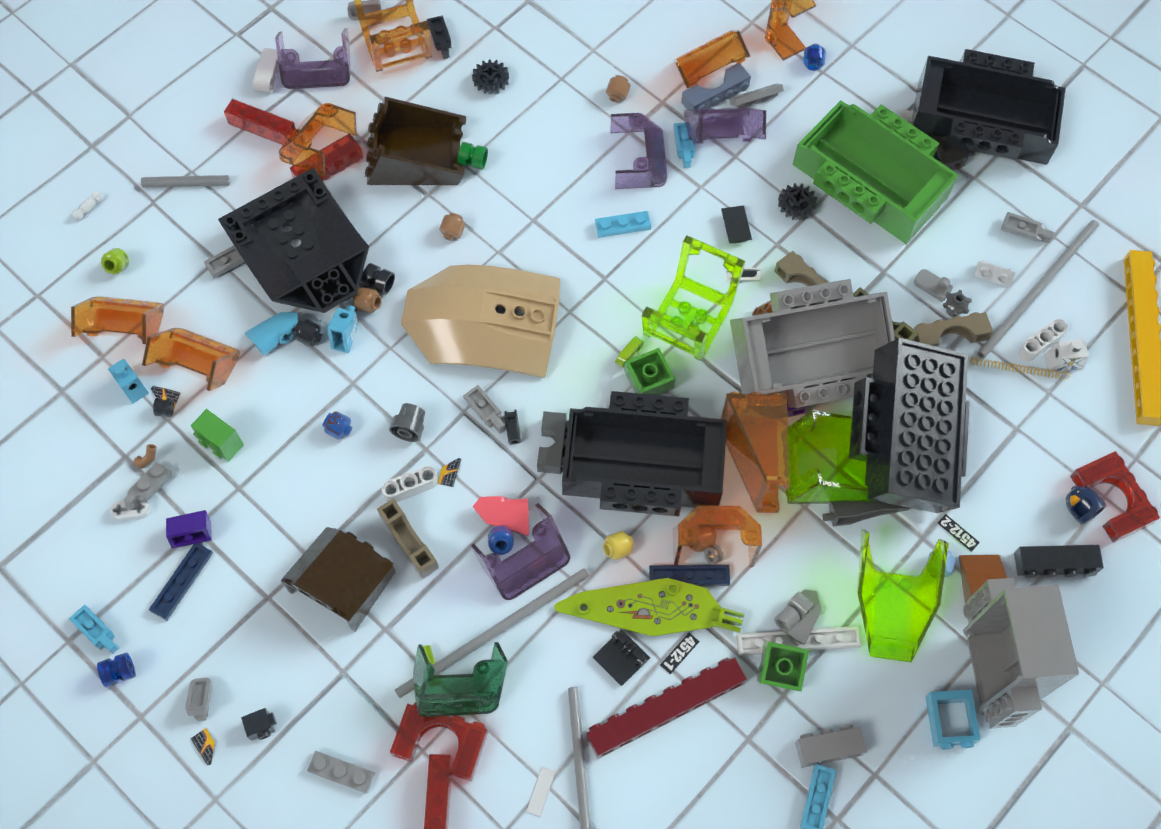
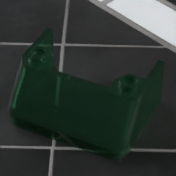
M494 642L491 659L477 662L472 674L434 675V667L429 662L423 645L418 644L413 679L415 702L419 715L422 717L490 714L494 712L499 706L508 660L499 642Z

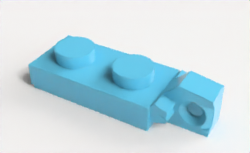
M691 122L674 123L673 130L678 158L683 159L684 168H691V158L695 156Z
M85 604L69 618L99 649L106 647L112 654L119 649L112 641L115 637L112 634L113 632Z

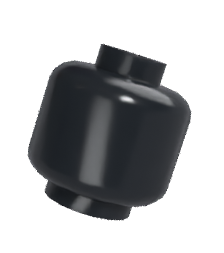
M309 319L300 320L293 332L296 334V340L308 347H311L314 343L318 344L323 336L320 333L321 326Z

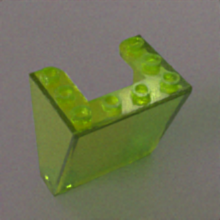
M811 410L782 431L781 440L783 442L785 465L784 477L786 478L785 493L788 504H829V501L868 500V487L865 485L866 462L849 458L852 416Z

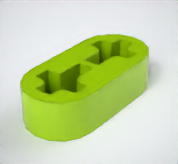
M635 336L619 353L615 363L624 368L625 361L636 356L641 350L644 341Z

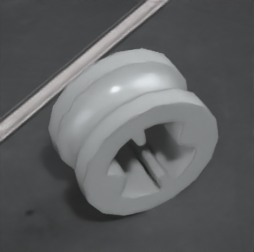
M718 545L708 547L704 551L705 559L711 565L721 562L724 558L723 551Z

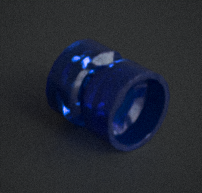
M128 652L115 656L114 660L108 658L97 662L98 675L105 688L118 684L119 680L124 682L136 677L135 667Z

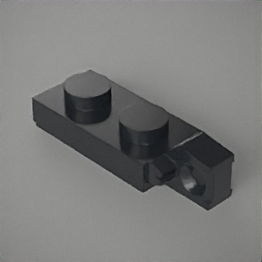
M443 15L428 18L427 24L436 50H441L443 59L449 58L448 48H452L451 39Z

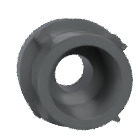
M402 404L399 414L395 415L389 427L390 433L404 441L418 442L424 430L425 411L414 404Z

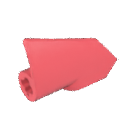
M503 496L480 497L472 506L486 524L493 526L503 525L513 532L526 536L529 535L528 498L507 499Z

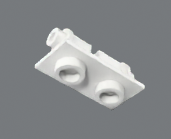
M982 260L978 261L973 276L1009 287L1016 272L1011 271L1010 268L994 266Z

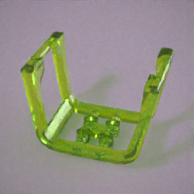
M686 235L682 242L675 279L658 311L646 306L642 313L643 335L649 338L655 337L694 355L695 359L702 361L731 309L746 261ZM701 250L724 260L723 266L732 274L727 295L685 277L690 255H699ZM679 288L721 306L722 308L717 318L708 315L705 309L691 306L687 301L679 302L674 300ZM672 306L678 309L679 314L684 316V320L680 316L672 317L667 315L666 312L669 307ZM694 318L698 324H704L705 322L712 324L710 331L707 333L700 330L699 326L694 323ZM660 325L693 340L694 348L656 331Z

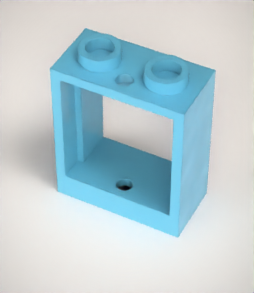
M972 690L938 691L927 694L925 698L933 747L940 746L941 750L952 749L953 745H961V748L975 747L974 744L980 741V734ZM965 702L970 736L943 737L938 704Z

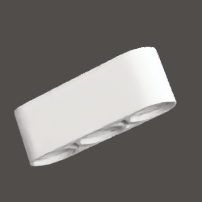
M263 48L253 78V89L255 91L273 92L283 60L282 50Z
M1055 319L1032 335L1019 349L1018 355L1020 359L1030 362L1052 347L1064 336L1068 330V324L1062 319Z
M424 466L386 481L382 485V493L385 500L388 502L394 498L396 502H400L433 489L438 484L436 470L431 466ZM427 475L433 476V478L430 480L424 479ZM409 482L415 483L412 487H406V484ZM391 489L396 490V492L392 495L387 494V492Z

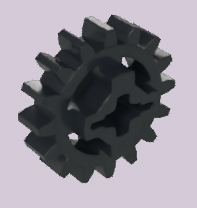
M491 59L488 60V63L483 60L482 65L476 64L477 69H473L472 81L474 87L477 86L478 91L483 89L484 94L487 91H490V94H493V91L499 93L500 88L504 90L505 85L509 84L508 68L504 67V63L498 64V60H495L494 63L491 62Z
M796 183L793 184V187L787 185L786 189H782L781 194H779L778 207H781L780 212H786L785 217L791 215L792 220L798 217L800 221L802 216L807 219L809 214L813 215L814 209L817 206V197L814 196L815 192H810L809 186L803 188L802 183L800 187Z

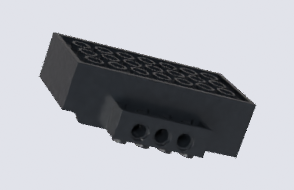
M970 49L964 50L960 62L928 55L918 81L911 124L938 143L946 144V146L1047 165L1059 144L1066 88L1055 85L1053 80L1034 77L1035 62Z
M897 338L875 349L873 379L866 377L854 384L849 449L850 459L866 462L865 485L868 487V500L933 513L960 508L961 478L966 476L970 401L966 400L968 354L903 338Z
M611 391L609 409L597 407L570 408L562 475V495L599 498L600 509L677 517L680 515L681 506L718 510L723 494L727 420L688 416L689 398Z

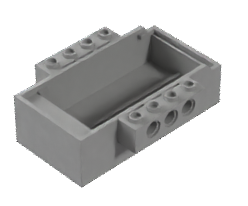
M851 279L770 293L773 312L730 320L742 395L758 396L786 390L788 405L791 408L854 397L855 382L866 378L867 374L873 373L875 349L895 340L888 293L881 292L854 297Z
M1014 578L990 579L963 606L964 616L968 619V625L963 629V634L967 637L980 701L979 712L984 715L990 729L1016 727L1042 710L1040 700L1079 675L1058 584L1015 588Z

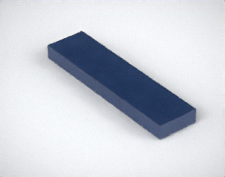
M198 543L193 544L149 608V611L167 621L213 552Z
M649 565V581L670 578L697 586H730L729 565Z

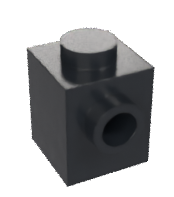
M266 708L241 717L246 736L251 741L266 739L271 736L270 733L275 732L276 718L274 713H270Z

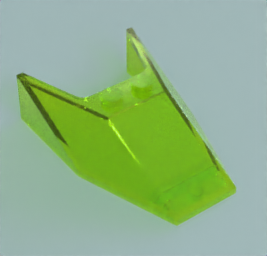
M862 529L857 595L869 656L912 662L941 605L949 543L943 539H938L926 565L918 576L882 572L874 568L869 545L870 533L866 529Z

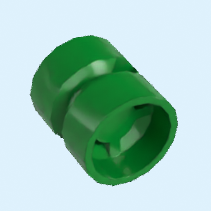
M462 142L458 153V164L464 166L471 164L473 168L483 170L487 162L488 148L480 145L474 147L472 143Z

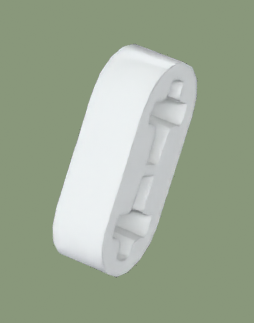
M124 501L116 502L110 508L111 516L117 521L143 519L150 513V506L145 501L139 502L132 510L125 506ZM142 505L144 509H141V512L138 513L137 509ZM122 508L124 511L121 512V515H118L116 512Z

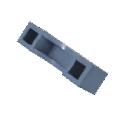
M739 62L725 69L724 83L722 85L708 89L696 84L682 92L681 103L692 117L702 114L706 109L712 106L715 107L725 99H729L735 94L747 90L750 85L751 76Z

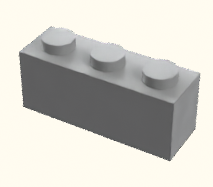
M853 725L841 727V731L833 732L832 729L820 731L821 735L813 736L812 733L800 735V739L795 742L801 768L863 756L867 751L860 727L853 728Z

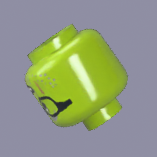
M112 248L103 254L101 265L107 273L112 275L119 274L128 267L129 257L122 249Z

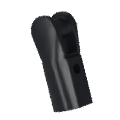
M514 409L513 412H507L506 410L504 411L508 443L510 445L521 443L517 410ZM515 419L516 422L508 423V420Z

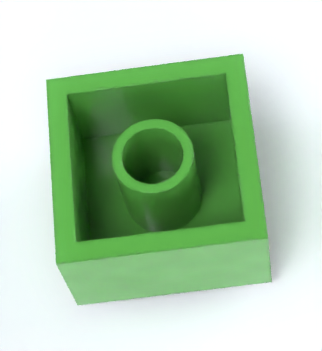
M660 348L625 361L624 373L635 393L660 395L674 389L676 378Z
M207 408L190 425L194 431L193 435L198 439V443L205 449L209 447L213 450L212 453L220 460L224 458L229 462L244 446L236 430Z
M764 640L757 681L762 684L801 692L809 650Z

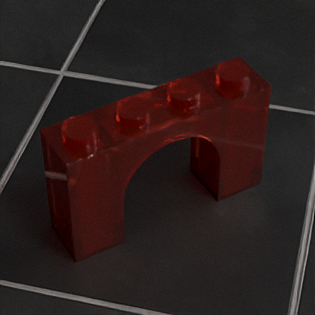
M1116 451L1076 469L1070 475L1076 486L1092 488L1098 484L1106 483L1116 486L1124 493L1127 499L1126 512L1108 520L1102 526L1113 543L1153 525L1160 519L1157 509L1151 505L1145 491L1139 487L1135 476L1129 472L1123 458Z
M414 702L413 705L407 703L390 754L393 757L412 762L419 741L427 731L437 727L447 728L458 738V750L450 773L452 776L472 782L488 735L485 725L473 721V724L464 722L465 718L453 715V718L446 716L444 711L433 709V711L425 709L426 706Z

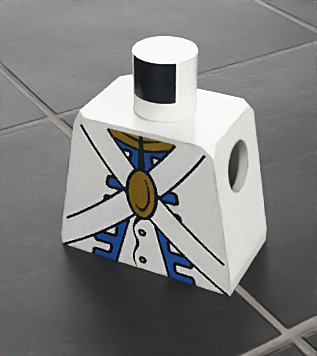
M1080 339L1059 341L1045 353L1048 372L1050 370L1084 369L1089 358L1086 342Z

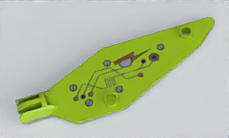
M670 578L583 591L554 605V609L563 614L652 637L713 627L740 633L741 628L737 626H742L743 620L739 618H744L745 613L720 607L705 587ZM586 605L588 609L581 611V606Z

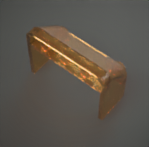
M813 0L771 1L765 40L773 47L783 61L806 50L804 44L788 26L789 15L794 18L815 8L816 4Z
M733 29L672 61L685 87L691 88L696 84L698 85V81L702 77L730 63L736 62V65L746 60L745 57H750V54L739 30Z
M331 103L321 105L305 117L279 149L280 160L305 170L314 167L319 175L324 176L326 174L324 152L310 148L312 139L324 125L356 136V112Z
M91 297L71 307V337H76L82 333H86L87 336H98V333L108 331L136 334L141 339L142 344H148L158 336L164 313V304L111 297Z
M171 328L147 337L142 365L147 366L152 363H158L163 368H170V366L174 365L182 366L205 375L208 382L206 390L211 391L226 383L239 359L240 351L186 329Z

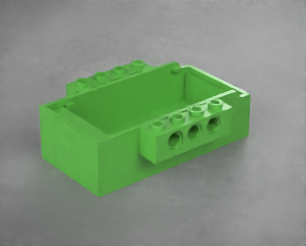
M841 100L797 144L792 164L814 179L813 184L868 223L872 224L875 222L905 244L915 236L948 199L958 177L957 173L933 158L939 145L937 141L882 104L870 115L855 104L848 105Z

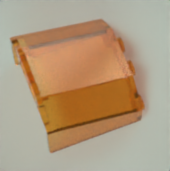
M698 505L673 527V565H678L682 546L694 545L698 541L699 526H710L714 530H740L741 540L748 546L749 567H754L762 547L761 525L740 506Z

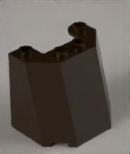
M326 527L285 574L281 582L289 593L292 594L294 590L299 591L346 620L351 630L356 632L396 571L393 562L373 550L374 547L366 541L362 543L356 540L357 537L349 531L345 533L336 528Z

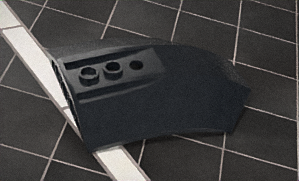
M314 167L218 219L242 259L272 302L326 313L357 295L369 246L342 211ZM288 225L292 229L290 232L285 233L282 231V228ZM292 239H299L301 241L300 246L293 247L290 244Z

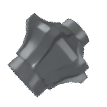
M962 290L956 293L947 292L945 294L947 300L946 303H943V307L946 308L949 316L955 317L962 313H969L968 305L972 302V299L964 296Z

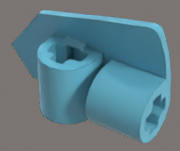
M280 312L246 331L244 334L265 356L277 347L279 342L287 344L292 340L294 334L291 329L298 324L299 314L297 312Z

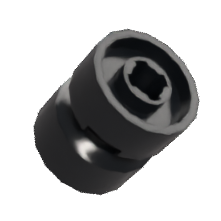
M369 263L363 271L361 284L371 289L374 288L376 291L386 295L394 284L395 273L386 269L382 270L381 267Z

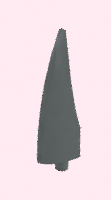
M835 500L829 501L830 513L823 514L822 518L823 521H831L833 527L852 525L865 519L908 511L910 508L878 501Z

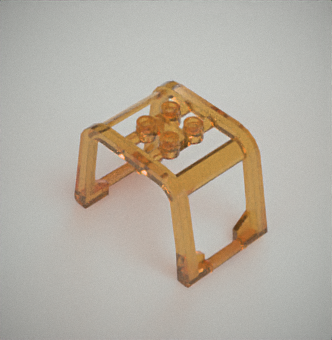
M354 0L359 24L376 72L417 59L432 58L430 28L427 21L419 22L413 0H405L406 4L364 14L361 0ZM410 16L412 25L408 27L400 25L395 29L382 30L374 35H371L368 29L369 26ZM415 35L417 36L416 39H412V40L407 39V37H410V36H415ZM420 45L421 54L382 64L381 55L383 54L391 58L395 56L396 52L409 53L413 46Z

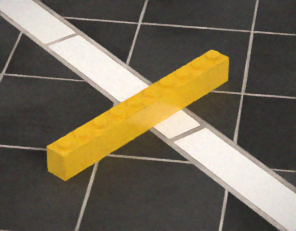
M1130 250L1123 261L1136 424L1160 426L1161 324L1158 322L1160 310L1157 307L1158 292L1155 289L1157 280L1156 275H1154L1155 259H1153L1152 251Z

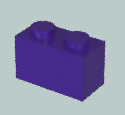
M206 510L166 518V537L172 549L212 540L211 521Z

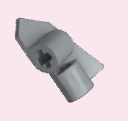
M805 589L802 592L798 591L789 600L787 606L774 618L776 625L783 632L802 645L806 644L822 611L817 591Z

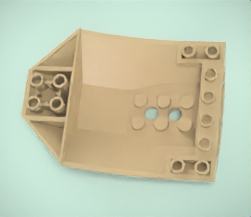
M470 264L449 266L407 290L401 326L430 364L477 366L545 378L558 313L560 278L495 266ZM503 306L506 312L499 314L496 312L495 307ZM520 309L524 312V315L517 316L514 311Z

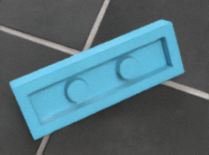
M648 211L595 219L598 238L651 230Z
M818 764L814 765L801 819V829H823L835 778V769Z

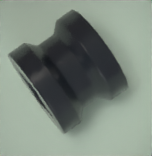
M156 397L153 403L154 416L165 415L166 417H172L175 406L173 398L163 400L160 397Z

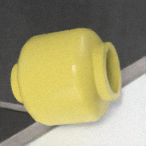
M618 531L605 538L603 550L607 557L618 560L631 554L634 541L630 535L623 531Z

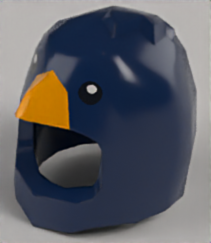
M1080 485L1073 486L1065 498L1070 514L1080 525H1084L1095 518L1107 506L1096 491Z

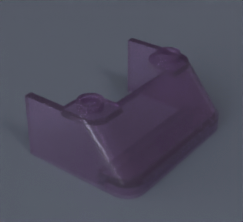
M344 28L341 33L343 46L335 48L333 52L334 60L300 62L299 54L296 50L284 48L283 34L278 32L275 36L282 85L287 89L347 85L351 77L348 28Z
M754 108L684 110V120L689 140H692L693 144H703L704 140L716 138H742L743 142H751L753 138L766 139V110Z
M642 113L611 114L610 133L644 132L647 156L635 159L633 170H615V189L664 186L667 182V167L662 128Z
M539 503L535 506L542 521L537 523L532 529V536L535 541L505 560L501 561L500 557L494 553L485 556L474 543L471 544L481 567L498 593L505 600L516 598L565 567L570 561V553L552 515Z

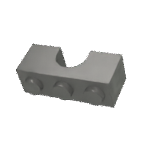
M543 411L542 436L552 438L555 443L550 447H539L537 472L561 474V467L563 468L565 457L563 456V449L565 450L567 439L565 438V432L568 431L569 422L566 413Z

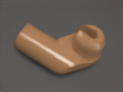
M148 444L145 456L143 458L137 456L133 461L134 465L142 469L155 460L156 445Z

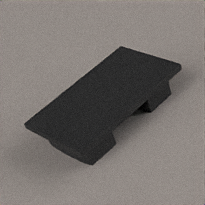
M744 205L721 208L729 243H741L752 240Z

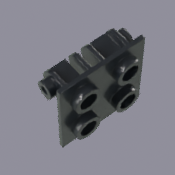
M621 629L619 632L616 631L611 636L612 638L592 658L622 687L650 657Z

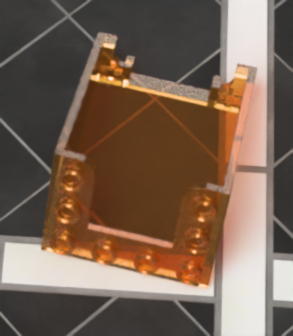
M736 391L726 393L720 419L727 420V448L756 512L778 513L780 510L778 487L789 488L787 395H781L780 393L768 395L759 392L741 394Z

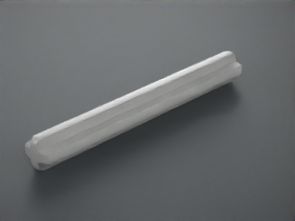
M229 175L142 177L141 185L143 188L230 185Z

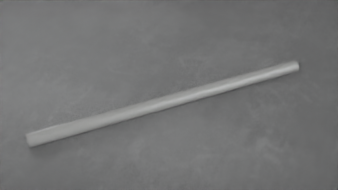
M1090 221L977 352L980 358L984 359L1096 230L1099 226L1097 221Z
M585 568L581 569L394 690L400 699L588 578L587 570Z
M578 687L568 688L580 829H591Z

